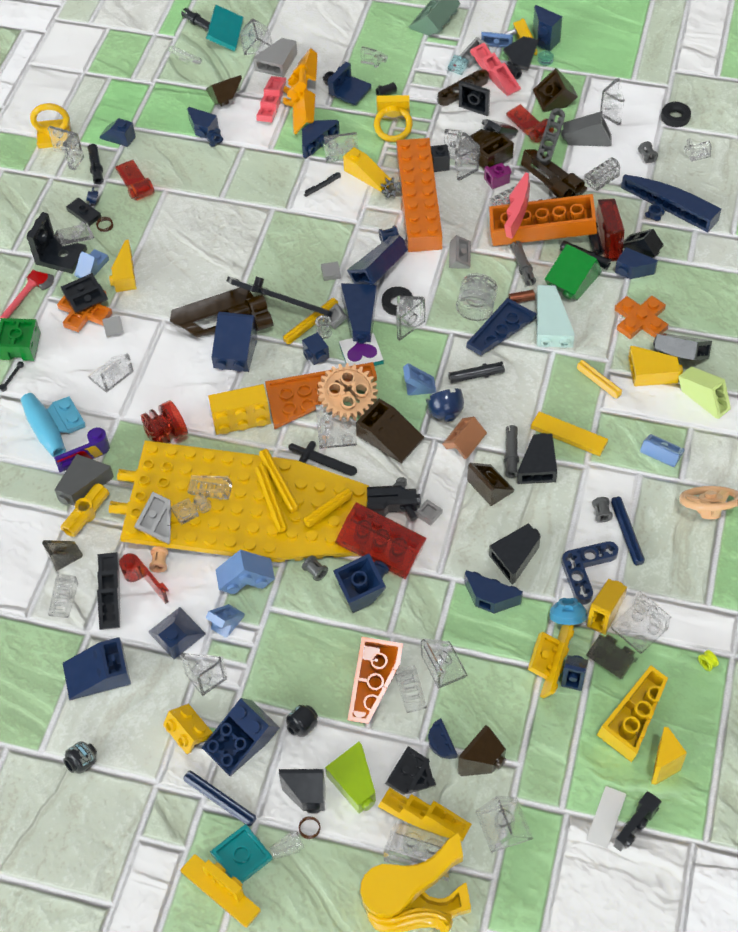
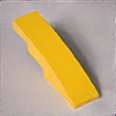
M390 787L378 806L407 823L443 837L451 838L455 833L459 832L460 841L464 840L472 825L434 800L429 805L413 794L408 799Z

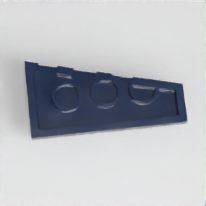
M507 298L466 343V348L482 356L537 319V313Z

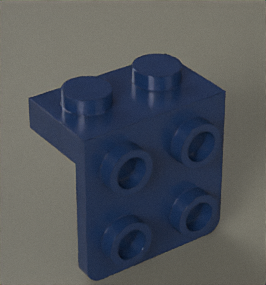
M346 61L338 67L337 71L327 81L329 95L352 105H357L372 88L370 83L351 76V63Z

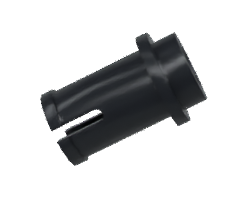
M507 61V67L515 79H519L522 75L521 68L515 67L511 62Z
M394 82L384 86L379 85L376 88L377 96L397 92Z

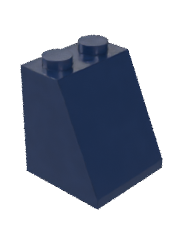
M218 312L211 356L213 368L249 372L257 342L254 315Z

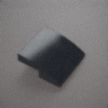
M93 273L60 287L75 314L108 300Z

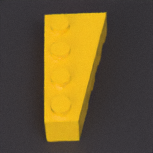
M652 665L649 666L597 733L599 738L630 762L633 761L639 751L641 742L668 680L665 675Z

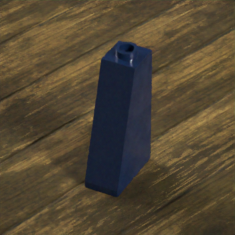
M400 235L390 236L351 266L347 272L354 284H375L408 251L405 240Z
M341 283L342 301L346 316L348 317L347 321L352 340L360 344L371 342L377 302V285Z

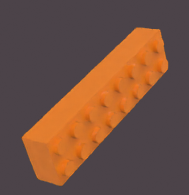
M430 138L396 140L408 252L442 250V229Z

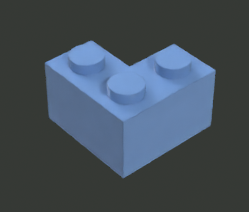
M239 550L215 569L219 590L229 594L239 592L246 585L263 589L275 579L270 558L244 550Z

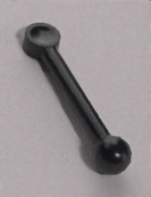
M22 361L17 363V367L6 382L0 385L2 392L7 390V385L18 370L24 367Z

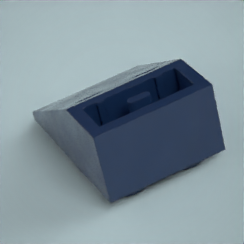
M120 637L99 642L62 663L69 700L131 684Z
M240 698L201 748L231 776L259 752L280 727L252 700Z

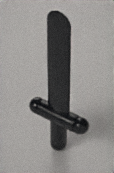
M310 441L306 448L293 443L288 446L289 450L301 454L300 462L306 463L310 459L350 476L357 473L356 467L314 451L316 447L315 441Z

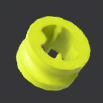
M706 650L704 654L698 656L699 663L706 671H711L713 667L719 665L717 657L710 650Z

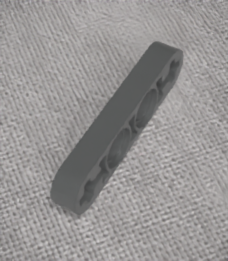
M559 108L551 111L537 152L536 160L544 166L550 164L564 123L565 112ZM556 115H558V121L554 122ZM556 128L557 132L551 133L548 129ZM551 141L553 145L546 146L544 142ZM544 151L547 152L546 158L542 159Z

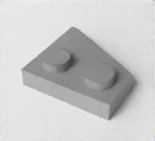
M152 492L134 528L166 544H170L171 500Z

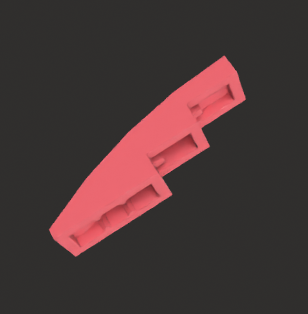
M485 43L471 49L470 53L483 70L488 71L489 78L503 93L509 96L521 90L505 62L501 63L495 52L491 54Z
M270 77L264 88V96L260 101L257 121L273 122L283 96L286 77Z
M529 173L524 174L509 196L508 220L504 225L506 237H514L526 213L530 194Z

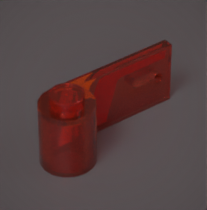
M521 104L506 113V116L528 135L532 141L538 143L542 140L548 119L539 122ZM554 128L548 129L551 133L554 132Z
M134 160L115 166V169L128 188V194L131 199L134 198L137 201L155 193L150 179L144 178Z
M127 553L120 558L119 565L126 581L136 582L144 577L165 604L169 602L166 591H169L163 582L159 583L138 556Z

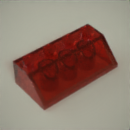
M356 502L348 514L335 543L361 557L370 553L373 561L383 562L388 566L390 572L406 580L422 552L427 538Z

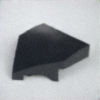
M523 36L505 47L503 51L515 67L529 70L539 40Z
M483 119L481 122L485 125L483 129L512 136H516L519 131L515 127L499 121Z
M408 746L385 784L403 795L436 786L435 779L431 773L429 758L426 759V757Z

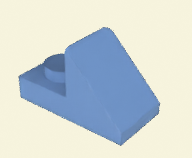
M95 249L90 254L82 251L74 273L75 276L82 278L91 273L95 276L109 261L108 255Z
M409 363L403 367L408 395L436 392L433 376Z
M228 604L208 611L206 619L212 622L211 629L227 638L244 618L245 613Z

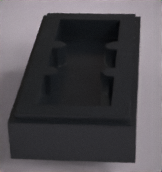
M79 197L66 206L68 212L88 226H91L102 217L100 212Z

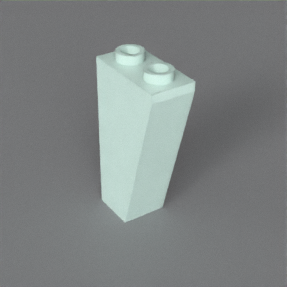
M538 285L537 347L573 348L575 334L556 286Z

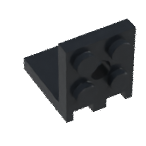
M45 212L40 214L35 220L32 229L27 233V240L35 264L73 274L77 267L80 253L82 251L86 253L87 251L85 244L55 237L49 214Z

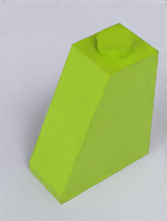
M357 742L327 765L325 771L328 779L360 814L363 810L368 811L373 807L376 801V794L362 744Z

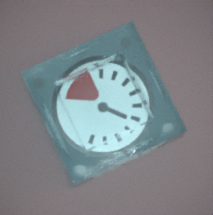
M454 55L447 67L448 71L462 75L469 60Z

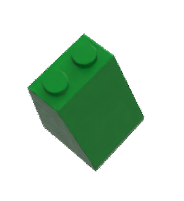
M566 244L545 277L547 285L556 286L557 291L561 292L565 298L578 300L597 279L602 270L596 258Z

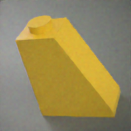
M630 346L628 359L634 386L679 382L678 376L683 373V368L679 364L677 357Z
M607 580L590 606L587 627L606 635L626 596L627 586L619 581Z

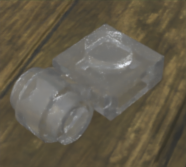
M197 495L193 499L194 502L187 498L171 506L173 514L181 525L198 517V511L206 513L211 509V501L206 495Z

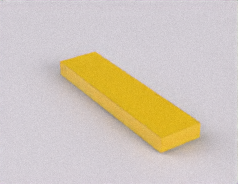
M540 411L531 424V429L552 434L555 439L597 456H601L608 443V439Z

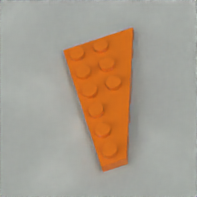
M373 362L356 365V369H359L361 366L363 367V373L369 371L368 377L373 376V382L377 381ZM326 371L265 381L274 429L321 408L323 401H318V396L320 395L317 394V389H319L318 383L322 382L321 376H325ZM344 378V379H343V380L346 381V382H350V381H351L349 378ZM331 390V391H330V392L333 393V394L339 393V392L336 391V390Z

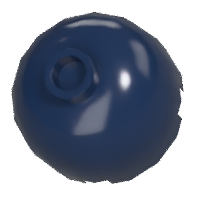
M455 388L456 392H450V389L432 394L430 396L431 400L426 399L430 413L437 419H445V422L455 420L456 416L464 408V398L461 389Z

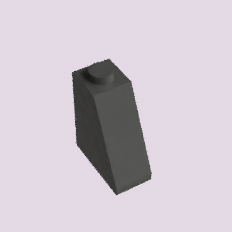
M601 111L563 123L561 135L563 140L566 139L570 146H612V134Z
M77 454L54 490L61 503L75 506L76 501L84 498L95 484L105 485L112 480L114 475L110 465Z

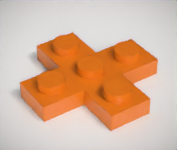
M65 296L57 304L58 309L69 313L62 322L63 326L76 332H80L88 320L103 325L102 319L109 318L112 315V309L100 305L101 303L75 314Z
M626 296L615 305V311L625 317L617 325V330L629 339H632L641 330L655 338L657 334L664 333L668 329L669 324L657 317L665 310L666 304L651 296L640 305Z

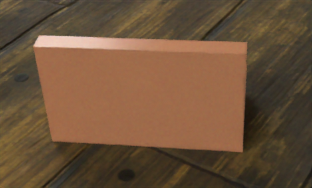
M474 416L462 418L442 444L446 449L456 448L463 458L467 459L487 432Z

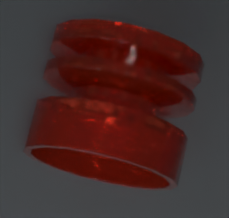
M171 400L158 406L160 415L153 409L149 410V415L146 412L140 415L143 428L150 441L170 444L169 435L175 440L188 435L184 419Z

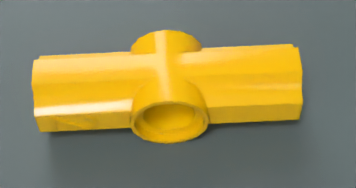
M99 483L95 484L84 498L76 501L75 509L60 526L61 530L68 536L75 537L87 522H91L95 518V512L109 496V490Z

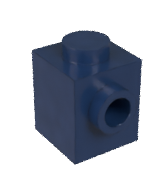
M318 332L302 340L303 354L306 360H310L313 365L329 359V347Z

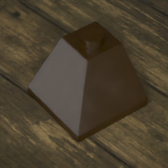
M557 68L533 89L543 112L552 111L556 108H566L578 97L573 86Z
M239 75L206 88L215 105L220 104V106L229 104V100L233 99L242 76Z
M487 725L482 728L459 755L458 774L460 776L492 774L496 768L500 769L506 761V748Z

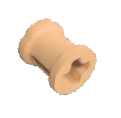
M160 546L153 547L150 552L152 562L149 564V569L157 573L165 572L167 570L166 556L168 555V550Z

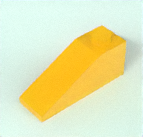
M353 147L343 156L345 172L380 192L384 189L380 183L384 184L386 182L385 177L391 180L366 153Z
M129 239L124 241L111 268L112 275L109 276L110 284L115 287L116 292L137 289Z

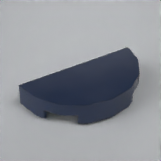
M442 718L433 723L429 730V747L441 758H458Z

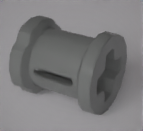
M645 141L638 147L639 153L644 156L643 159L647 164L653 163L658 157V153L653 150V145L650 141Z
M598 497L592 501V506L596 510L595 518L597 522H608L613 517L612 512L609 510L608 505L610 502L607 497Z
M313 555L309 556L302 564V569L311 573L315 581L323 579L328 572V567L322 566Z

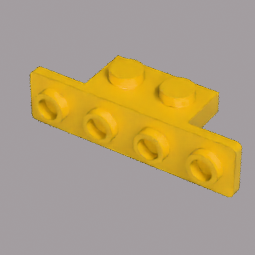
M562 625L557 639L545 632H541L538 635L527 670L545 679L540 697L543 699L553 695L558 688L557 680L564 668L562 664L569 651V641L574 635V625Z
M194 854L181 868L180 871L185 877L245 928L261 912L260 908L244 895L243 884L236 877L230 878L226 875V870L218 862L213 864L209 859L207 862H204L199 856Z

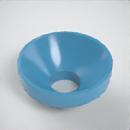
M561 598L550 608L549 617L558 624L576 625L587 620V610L575 598Z

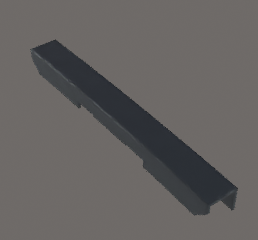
M336 172L318 185L305 190L304 196L307 197L339 179L341 173Z

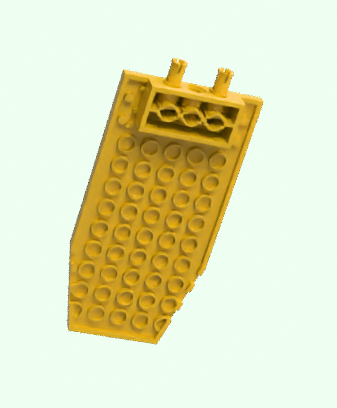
M145 440L138 469L136 471L119 469L117 474V481L134 483L130 501L128 503L110 501L109 513L126 515L120 536L121 542L233 556L239 550H244L270 558L272 562H285L288 559L300 561L311 555L317 559H323L324 556H333L334 558L359 556L368 500L367 487L369 485L298 460L273 457L299 505L298 511L290 513L269 475L287 523V530L280 533L276 529L256 475V467L264 465L259 455ZM345 488L352 492L350 500L313 526L307 527L304 524L303 518L336 494ZM152 492L171 500L170 544H166L134 528Z

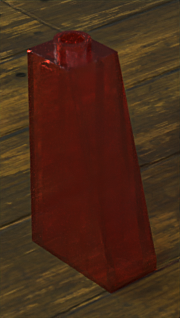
M598 199L597 218L601 242L604 248L603 254L605 258L617 261L623 252L625 231L615 199Z

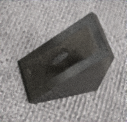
M43 540L42 542L47 557L56 571L83 556L75 541Z

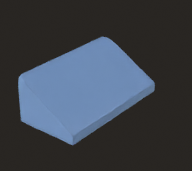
M482 32L481 40L488 43L491 47L505 48L513 43V35Z
M650 434L643 441L640 452L675 467L685 449Z

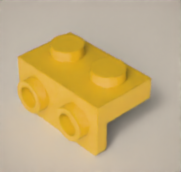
M189 703L170 710L163 723L166 731L171 734L186 754L192 752L194 745L208 740L213 733Z

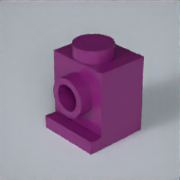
M503 163L492 167L486 166L484 179L493 190L510 183L512 172L508 165L505 166Z

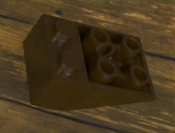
M480 129L456 143L457 147L484 170L486 166L492 167L513 158L514 143L501 133Z
M380 398L356 422V435L401 464L424 439V436L398 410Z

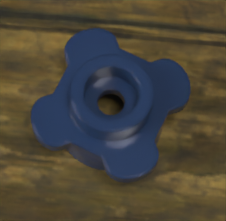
M219 128L212 129L207 133L206 137L211 147H215L217 143L223 141Z
M94 187L87 194L86 201H89V205H96L98 191H94Z
M652 204L649 206L648 212H645V217L660 221L661 216L665 214V210L658 204Z

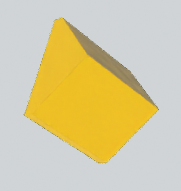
M664 727L658 745L651 784L654 785L681 771L687 754L668 727Z

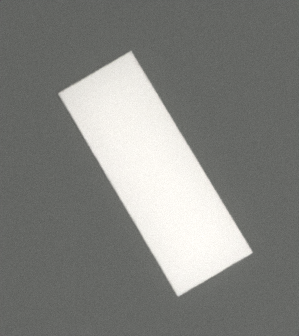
M605 786L586 841L606 849L608 848L626 793Z

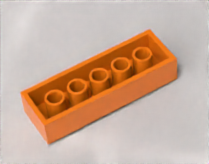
M593 194L528 202L526 213L513 238L506 237L504 226L508 220L507 209L510 207V204L489 206L493 246L507 245L513 242L516 244V241L524 243L597 234Z

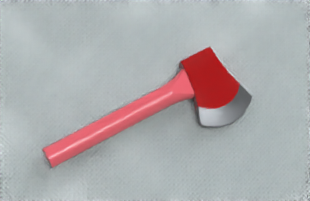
M32 270L27 276L28 282L0 318H9L34 287L37 286L41 290L49 288L54 282V276Z

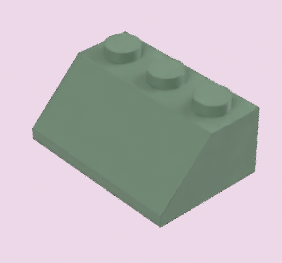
M430 0L409 25V28L428 36L434 33L438 34L443 30L442 26L451 20L450 16H453L458 11L457 8L461 3L458 0Z

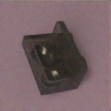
M609 634L606 636L599 635L586 656L618 678L623 679L633 662L638 660L634 656L635 652L627 646L622 648L617 645L618 640Z

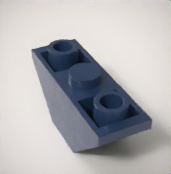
M316 120L302 129L303 158L306 159L313 155L340 133L338 120Z
M466 570L464 583L475 607L495 614L521 605L523 591L517 587L508 586L496 579L484 577L478 572Z

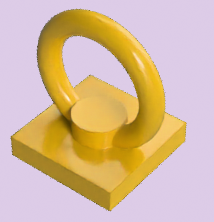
M409 95L377 96V115L374 119L375 132L381 139L387 142L405 139L410 134L413 126L410 115ZM403 116L406 120L404 131L395 136L384 133L380 127L382 117Z
M45 103L38 105L32 110L30 121L37 130L38 149L71 145V122L68 112L63 107L57 104ZM44 110H53L60 113L63 119L37 121V115Z

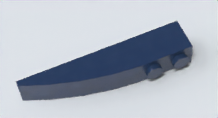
M627 174L623 175L622 189L651 204L660 205L668 213L707 233L719 221L721 208L692 193L659 181Z

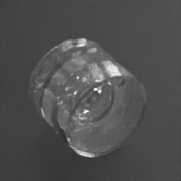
M479 273L465 276L461 281L456 302L458 313L464 318L473 321L488 319L493 314L498 285L495 280Z

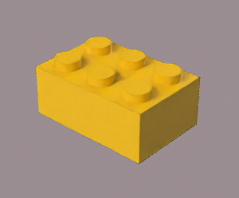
M264 384L208 395L216 435L271 424Z

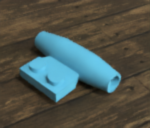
M27 393L21 397V404L28 423L39 442L52 457L63 454L66 450L60 433L69 434L85 428V422L70 396L52 402L48 408L33 393Z

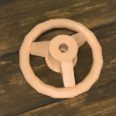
M720 486L695 487L682 492L679 496V501L683 506L697 510L704 519H718L721 517L722 510L738 506V491ZM728 496H732L734 498L733 500L726 502Z

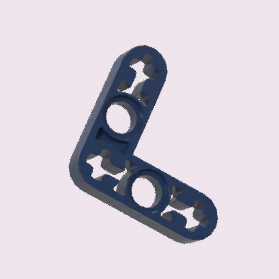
M607 541L572 549L563 554L562 567L574 598L582 605L590 603L593 597V589L585 568L614 561L619 550L614 542ZM590 552L595 555V558L590 560L584 555ZM568 558L574 560V568H572V564L570 561H568ZM580 574L582 575L583 579L580 581H575L572 578V575ZM583 586V592L587 594V597H584L582 594L580 595V587Z

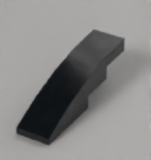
M118 552L97 554L99 630L120 628Z

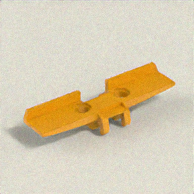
M311 48L299 61L297 68L289 77L288 85L291 88L284 86L283 89L287 93V97L291 98L287 99L284 97L283 103L293 107L294 134H297L306 122H314L315 94L307 90L308 79L316 80L318 53Z

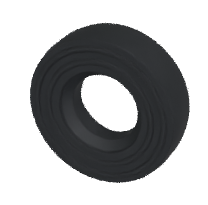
M669 102L664 105L661 111L662 121L670 127H683L688 124L691 117L690 108L682 102ZM678 112L681 113L682 116L673 117L670 115V113Z
M400 286L391 287L382 295V307L390 315H405L413 307V295L407 288ZM395 297H401L404 299V303L394 305L391 303V300Z

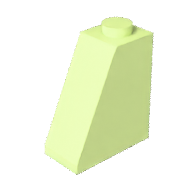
M694 367L688 368L678 376L682 392L715 418L719 419L731 409L725 379Z

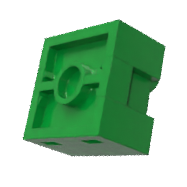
M1 318L0 360H10L18 357L22 358L23 361H34L41 335L36 319Z

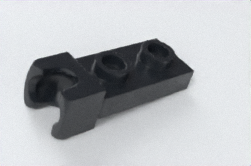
M647 791L638 803L637 812L616 837L613 847L620 852L625 846L629 848L636 839L634 834L638 829L642 831L646 827L649 820L651 821L658 812L662 801Z

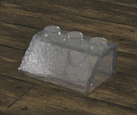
M397 819L390 831L383 852L384 861L404 866L424 862L438 852L449 838ZM453 867L441 878L442 880L449 882Z

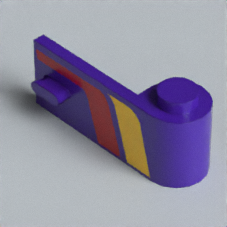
M99 427L91 429L87 434L88 444L55 456L54 459L59 472L67 470L77 454L90 459L106 454L110 449L105 430Z

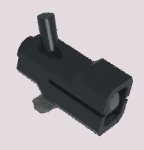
M399 477L393 486L367 487L368 516L385 517L389 512H406L410 520L415 521L418 519L415 511H417V506L421 505V496L416 494V489H405L407 479L404 477Z

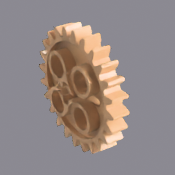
M346 363L345 367L339 364L338 369L332 366L331 372L326 370L325 376H321L322 382L318 383L319 389H317V394L320 395L318 396V401H323L321 408L327 407L326 413L332 411L333 418L339 415L340 421L343 416L346 417L347 421H349L350 417H353L356 421L357 415L361 417L377 401V396H375L378 393V390L375 389L377 383L373 382V376L368 377L369 371L363 373L362 366L356 369V364H354L351 368L348 363ZM344 378H349L351 381H350V382H346V381H344L343 379H344ZM331 390H336V391H338L339 393L333 394V393H331L330 391H331ZM358 390H362V391H364L365 393H364V394H359V393H357V391H358ZM350 402L352 405L346 406L344 403Z

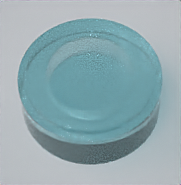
M542 51L538 55V62L543 66L551 65L554 61V55L550 51Z

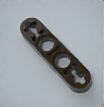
M480 69L461 80L482 87L488 83L489 73L486 70ZM460 80L438 92L437 102L439 105L447 106L459 100V92H454V90H459Z

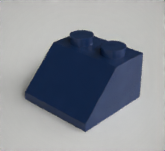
M535 5L533 19L534 38L539 40L537 46L550 52L560 42L562 16Z
M370 553L333 570L353 613L371 605L386 589Z

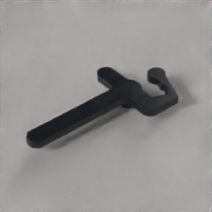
M256 276L254 284H247L239 281V279L227 277L226 281L231 285L251 292L261 293L332 317L333 311L268 290V288L262 286L264 279Z

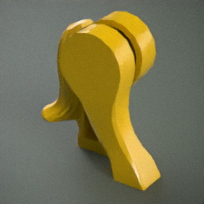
M459 832L449 838L438 852L424 862L406 866L380 864L372 867L364 875L360 894L365 912L368 914V920L374 929L380 932H406L429 927L436 928L440 932H449L452 928L453 918L471 913L467 883H463L446 898L438 899L425 893L452 867L463 862Z

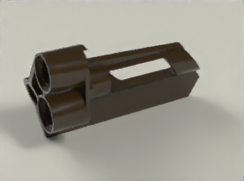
M536 149L524 150L521 165L541 180L550 189V192L558 198L579 196L587 190V187L584 186L585 181L576 174H568L552 161L544 166L536 160L538 152ZM531 163L538 169H540L542 172H544L546 175H548L549 179L542 173H540L538 170H536L534 167H532Z
M240 287L171 310L169 321L177 327L185 329L196 338L215 333L216 326L203 329L195 322L218 316V312L254 315L256 332L274 326L263 294L254 297L249 290Z

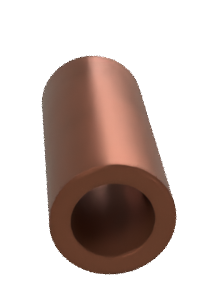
M534 290L508 294V298L516 303L535 300Z

